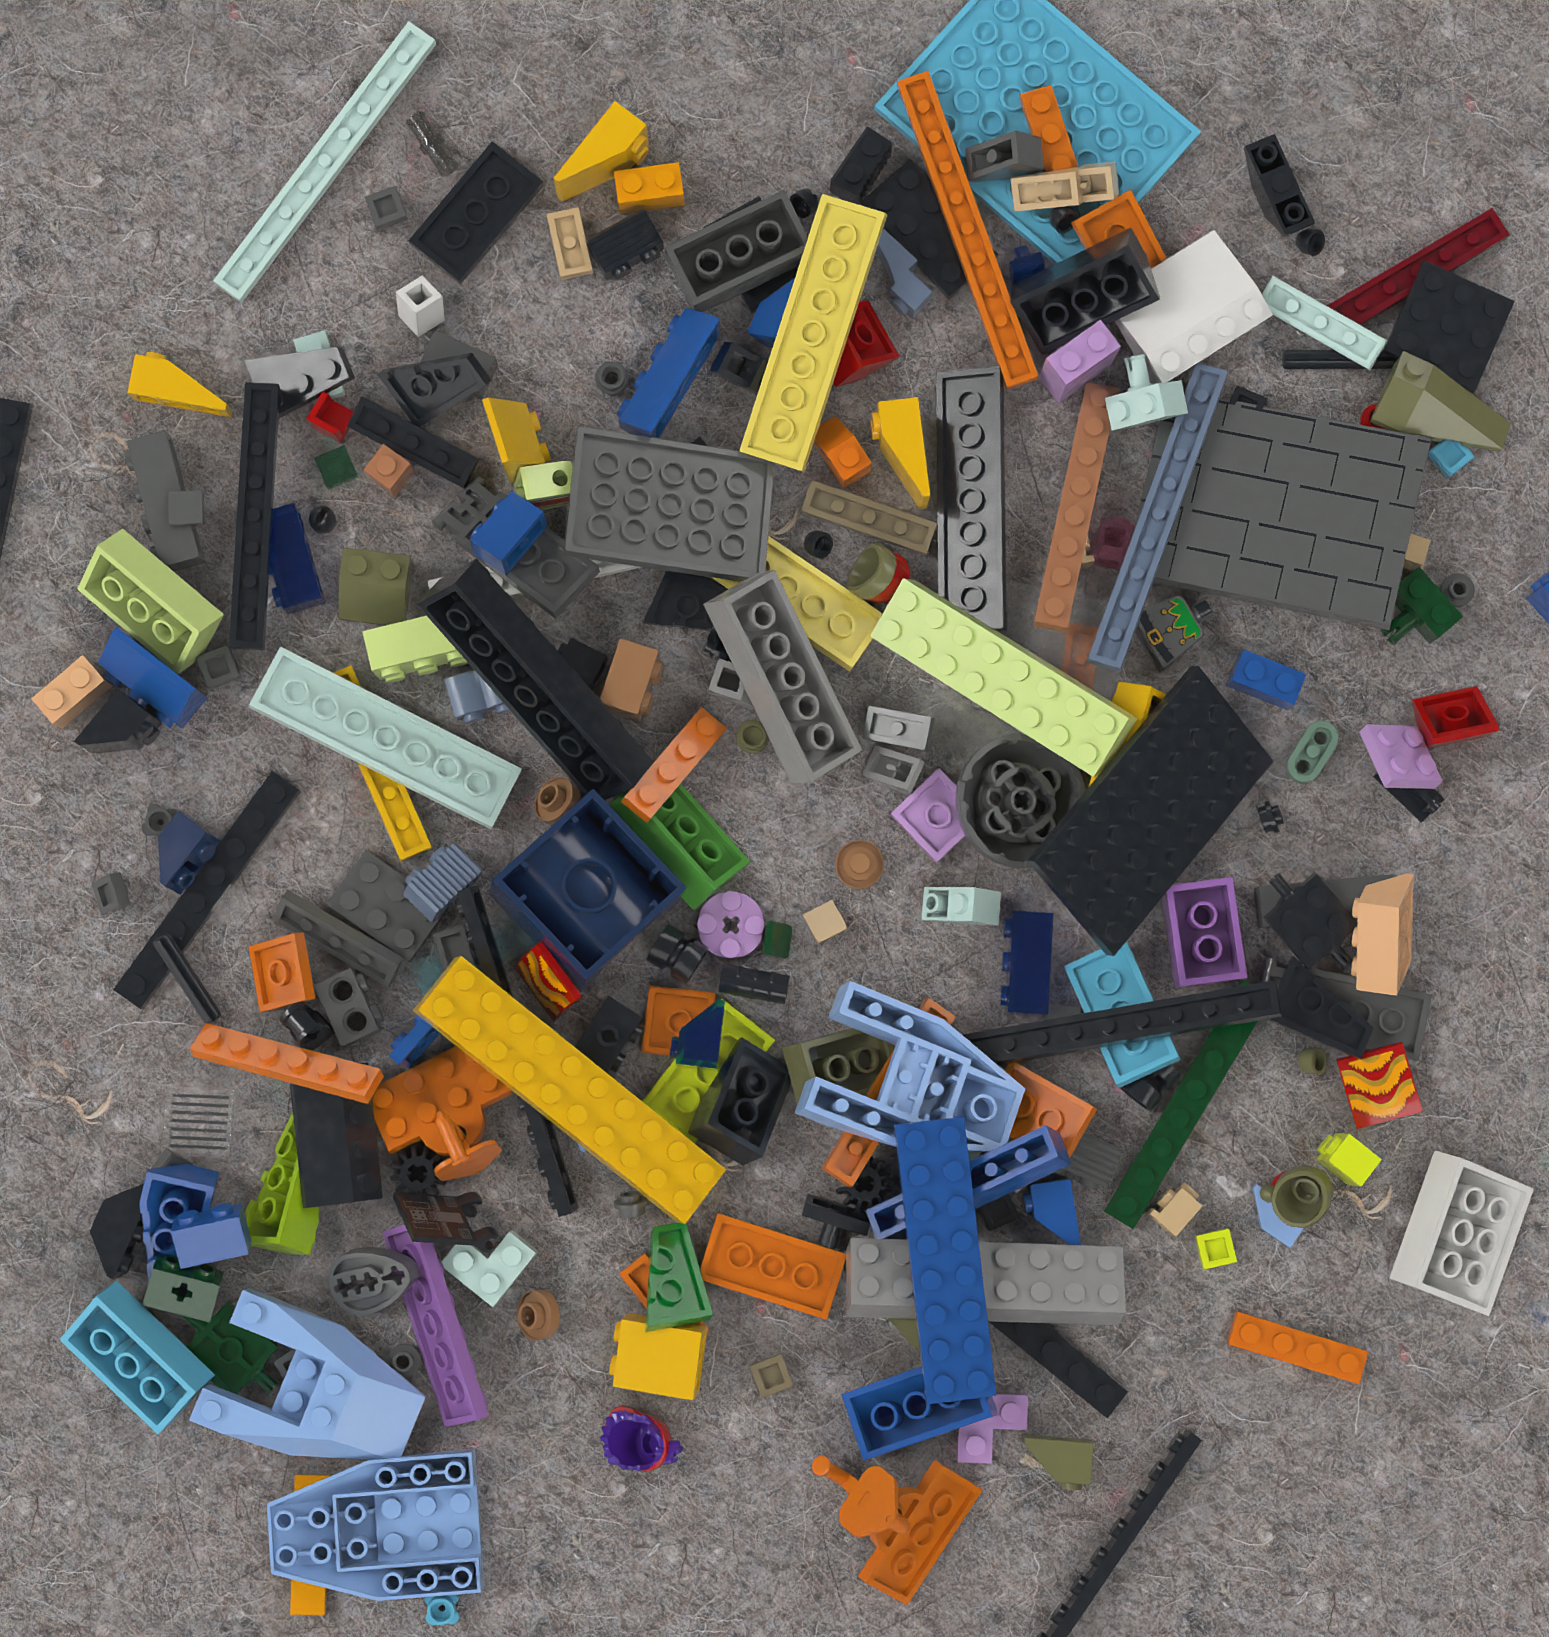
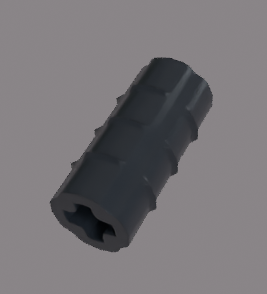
M723 964L718 992L785 1004L790 976Z

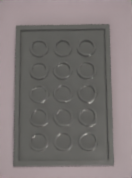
M578 426L575 438L563 555L742 582L754 574L765 572L775 463L736 450Z

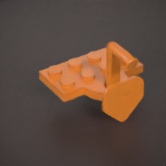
M455 1046L379 1084L372 1096L374 1119L391 1154L423 1140L430 1150L441 1156L451 1157L435 1167L434 1172L440 1181L457 1179L482 1172L502 1152L500 1145L495 1140L479 1143L484 1135L486 1125L484 1108L514 1093L460 1048Z
M818 1456L812 1463V1470L815 1475L825 1476L849 1493L840 1508L839 1521L841 1525L857 1538L870 1536V1540L877 1546L858 1577L868 1585L905 1605L909 1604L983 1491L975 1483L935 1459L916 1488L908 1486L898 1488L897 1479L880 1466L868 1468L858 1480L851 1473L830 1462L826 1456Z

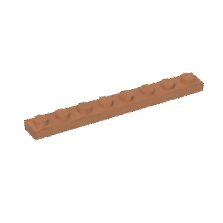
M1086 382L1035 615V627L1067 633L1111 428L1105 398L1118 395L1119 388Z

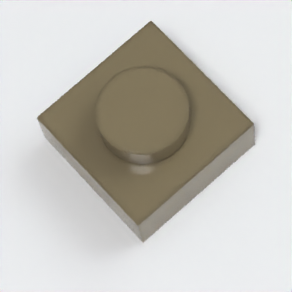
M782 1353L749 1365L761 1398L794 1386Z

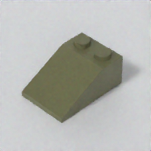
M849 1028L782 1047L797 1105L805 1082L814 1077H819L866 1096L893 1052V1044L854 1028Z

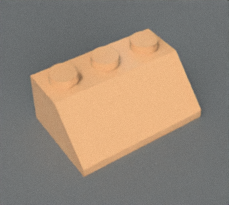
M1406 873L1366 885L1361 897L1355 898L1352 916L1353 918H1358V925L1353 931L1352 947L1357 948V956L1353 958L1351 974L1357 977L1356 990L1397 996L1412 958L1414 874Z

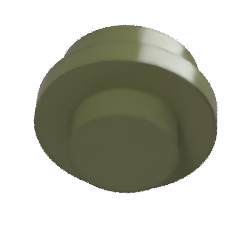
M749 720L742 723L736 733L737 744L746 753H759L766 748L769 742V737L762 723L757 720Z

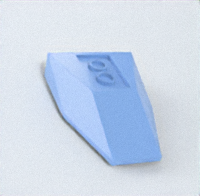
M475 1448L367 1460L267 1503L271 1574L375 1601L481 1593L485 1586Z

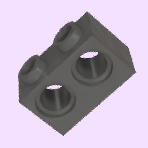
M349 968L314 985L341 1047H348L382 1031L380 1023L384 1021L383 1015L377 1003L371 1004L366 992L370 991V987L362 972L357 974L355 969ZM342 982H349L353 988V993L349 999L341 1001L337 997L336 989ZM362 1012L366 1016L367 1024L363 1030L356 1032L350 1025V1019L355 1013Z

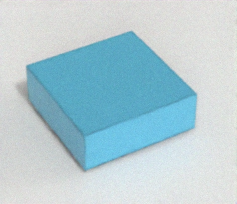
M1443 439L1428 452V457L1446 479L1475 457L1466 446H1462L1458 441Z

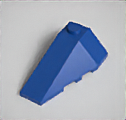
M189 1164L147 1170L139 1204L143 1219V1239L146 1245L148 1283L157 1255L177 1256L171 1235L174 1218L190 1210H196L198 1213L210 1210L220 1172ZM181 1283L182 1287L187 1288V1284Z

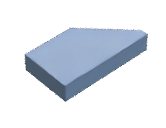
M1254 1184L1252 1192L1257 1207L1260 1229L1288 1248H1291L1303 1228L1291 1227L1283 1223L1275 1214L1272 1203H1267L1261 1199V1187Z

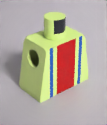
M567 460L519 467L514 481L516 494L540 510L568 505L572 463Z

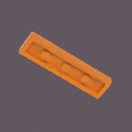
M701 707L621 802L644 822L648 823L727 728Z
M1238 1311L1235 1312L1226 1343L1356 1384H1360L1368 1356V1351Z

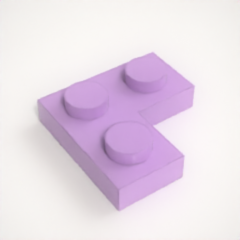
M996 1393V1396L992 1397L999 1415L958 1428L957 1462L992 1464L993 1429L1027 1430L1028 1395Z

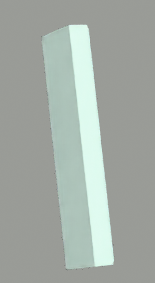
M1272 276L1262 293L1263 298L1275 317L1368 370H1371L1388 342Z

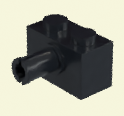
M608 996L575 1048L607 1074L610 1070L616 1073L627 1057L622 1053L629 1041L635 1044L644 1031L645 1027L641 1025L644 1018Z

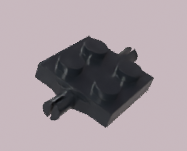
M1280 873L1273 876L1274 878H1271L1269 883L1281 895V898L1276 906L1263 917L1306 969H1311L1323 957L1329 955L1335 959L1341 969L1348 967V964H1351L1353 959L1350 958L1341 945L1345 938L1357 927L1358 922L1356 919L1353 918L1351 913L1318 874L1313 873L1303 883L1292 888Z

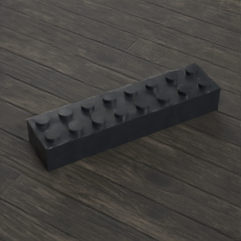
M477 559L439 579L417 603V606L585 795L594 789L604 800H607L635 787L652 765L653 760L646 754L643 747L632 738L622 723L612 715L600 698L592 692L579 677V674L558 653L555 646L544 637L534 622L524 614L512 597L504 591L490 575L488 569Z

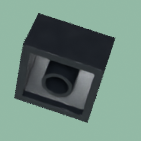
M118 689L74 742L92 753L141 749L144 745L149 746L156 740L160 734L158 728L163 723Z

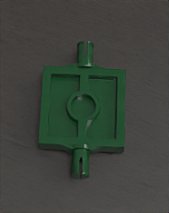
M230 1301L226 1302L218 1313L211 1317L210 1322L182 1316L197 1329L193 1341L187 1348L215 1374L211 1381L217 1387L237 1395L245 1385L255 1381L269 1394L278 1385L263 1370L267 1360L280 1346L269 1338L229 1323L236 1308Z

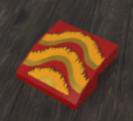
M542 941L525 954L514 967L553 1022L564 1015L567 1009L577 1003L582 997Z
M1402 1041L1364 1051L1361 1059L1350 1055L1336 1059L1357 1129L1423 1112Z

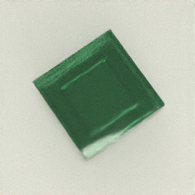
M345 445L314 457L328 490L358 478Z

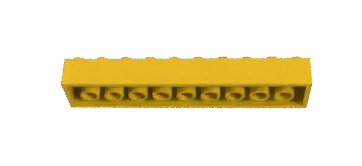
M462 956L453 959L414 1008L413 1012L674 1221L686 1224L727 1170Z

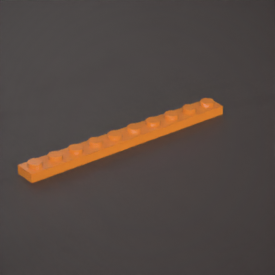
M929 71L897 81V88L997 365L1000 366L1006 390L1038 380L1039 376L1015 309L1010 303V295Z

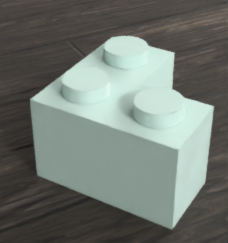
M512 1230L505 1236L491 1255L480 1251L475 1246L454 1245L443 1259L442 1264L444 1269L490 1306L494 1307L539 1251Z

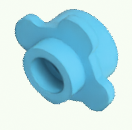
M458 1595L425 1597V1603L428 1605L425 1617L427 1623L430 1625H446L448 1623L453 1625L458 1622L460 1614L456 1611V1603L459 1600ZM444 1605L445 1610H440L439 1606Z

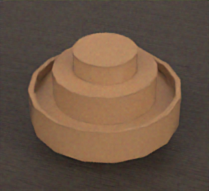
M557 776L548 780L537 793L534 802L536 816L552 826L579 802L580 791L577 785L564 776Z
M864 840L850 841L842 846L835 860V870L840 881L847 887L857 890L867 889L876 884L882 876L884 869L883 855L878 847Z
M544 1289L527 1291L521 1296L516 1312L521 1332L533 1341L552 1337L557 1331L560 1321L559 1306L553 1295Z

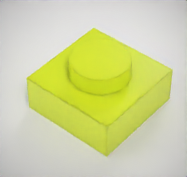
M1229 1228L1194 1235L1202 1269L1237 1262Z

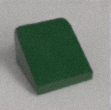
M775 921L767 922L763 948L764 956L788 958L792 926Z

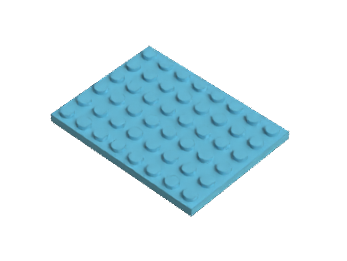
M970 0L897 80L899 81L929 71L966 176V148L1015 130L1031 135L1019 100L1020 94L1052 85L1078 167L1085 164L1116 161L1119 195L1131 190L1138 204L1201 133L1197 127L1047 0ZM896 81L875 104L874 111L919 148ZM1011 179L979 182L968 181L973 195L1053 264L1085 250L1074 228L1067 233L1060 234L1051 226L1048 217L1052 208L1014 211ZM1110 200L1083 202L1080 205L1070 207L1080 218Z

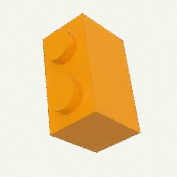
M679 162L614 171L620 215L635 213L642 208L646 211L685 206Z

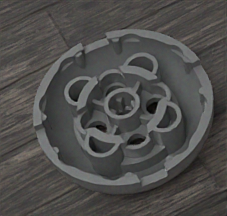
M1021 733L1009 734L986 743L967 761L957 783L955 797L956 812L960 826L968 841L987 859L1011 868H1033L1027 861L1029 857L1083 795L1086 789L1077 766L1028 735ZM1017 773L1022 774L1024 777V783L1019 787L1012 781L1013 775ZM991 792L996 793L999 797L997 806L991 804L989 800ZM1014 798L1018 800V808L1014 804ZM1036 799L1041 801V813L1033 811ZM1010 819L1016 820L1019 824V829L1016 833L1012 832L1011 823L1008 822Z

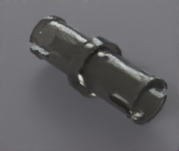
M424 112L414 113L410 116L414 122L411 119H407L406 125L419 141L421 152L429 156L442 177L452 174L454 171L451 166L457 169L459 164L444 145V137L442 134L435 132L425 117Z

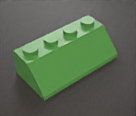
M682 784L677 787L648 823L644 822L621 802L630 790L620 793L609 805L687 887L682 899L693 911L712 897L750 863L749 859Z

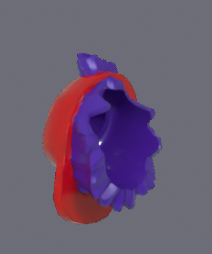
M625 1405L615 1407L606 1418L605 1426L601 1427L604 1433L600 1437V1440L605 1443L603 1446L604 1457L608 1458L609 1464L619 1465L623 1470L649 1472L662 1465L677 1462L678 1456L676 1455L683 1450L680 1441H672L670 1430L662 1420Z

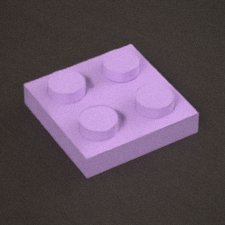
M1367 724L1359 732L1384 788L1435 789L1442 782L1436 764L1417 726Z
M940 768L890 814L935 863L965 836L956 812L955 797L957 786Z

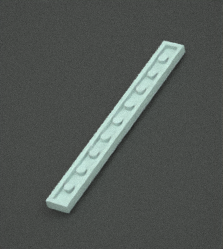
M407 22L213 280L215 285L242 303L435 47V39L411 22Z

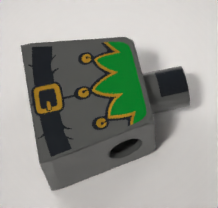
M1181 595L1143 609L1135 634L1159 673L1205 635L1199 623L1213 616V612L1204 598L1188 606Z

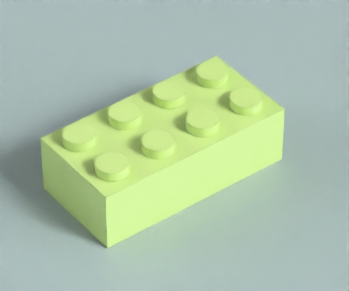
M121 529L97 545L77 588L176 674H180L197 661L196 657L204 654L224 616L221 611L124 529Z
M427 616L362 631L371 670L379 680L385 679L386 683L404 680L405 674L418 671V675L434 673L438 671L437 666L448 664V662H450L451 667L469 664Z

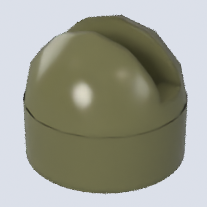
M1321 1047L1303 1049L1298 1055V1066L1303 1072L1308 1074H1322L1327 1065L1325 1051Z

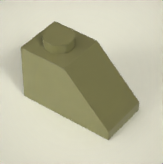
M1022 1434L1024 1445L1056 1482L1061 1483V1488L1082 1490V1484L1091 1485L1094 1443L1090 1439Z

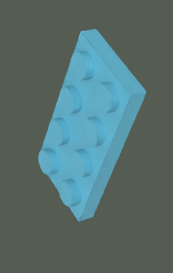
M1128 941L1125 942L1115 956L1106 955L1102 949H1099L1064 966L1084 1013L1154 1001ZM1171 1036L1100 1048L1118 1088L1181 1060Z

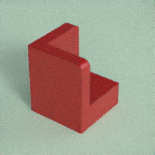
M323 391L306 420L313 429L341 444L350 429L347 425L353 411L333 401L330 395Z

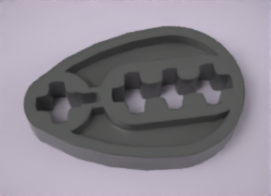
M378 1247L356 1248L341 1255L332 1263L328 1274V1283L334 1299L344 1310L354 1315L364 1316L378 1312L401 1298L417 1280L419 1270L416 1262L411 1257L397 1251ZM396 1269L404 1272V1274L392 1275L391 1273ZM368 1276L377 1278V1281L373 1280L366 1285L360 1283L353 1288L345 1287L344 1283H350L356 1278L357 1280H363Z

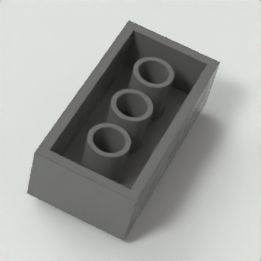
M782 190L664 248L666 260L690 308L695 311L705 312L798 267L808 235L785 190Z

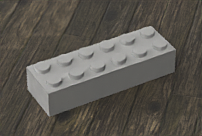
M775 570L754 574L703 604L791 784L812 782L862 751Z

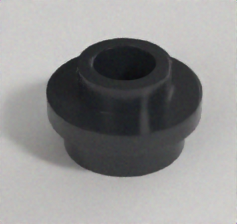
M1269 800L1265 801L1264 806L1257 807L1265 833L1270 831L1278 833L1280 832L1278 825L1284 824L1278 805L1272 806Z

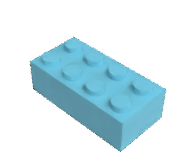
M117 1280L92 1300L59 1339L158 1435L181 1415L201 1392L202 1388L215 1376Z

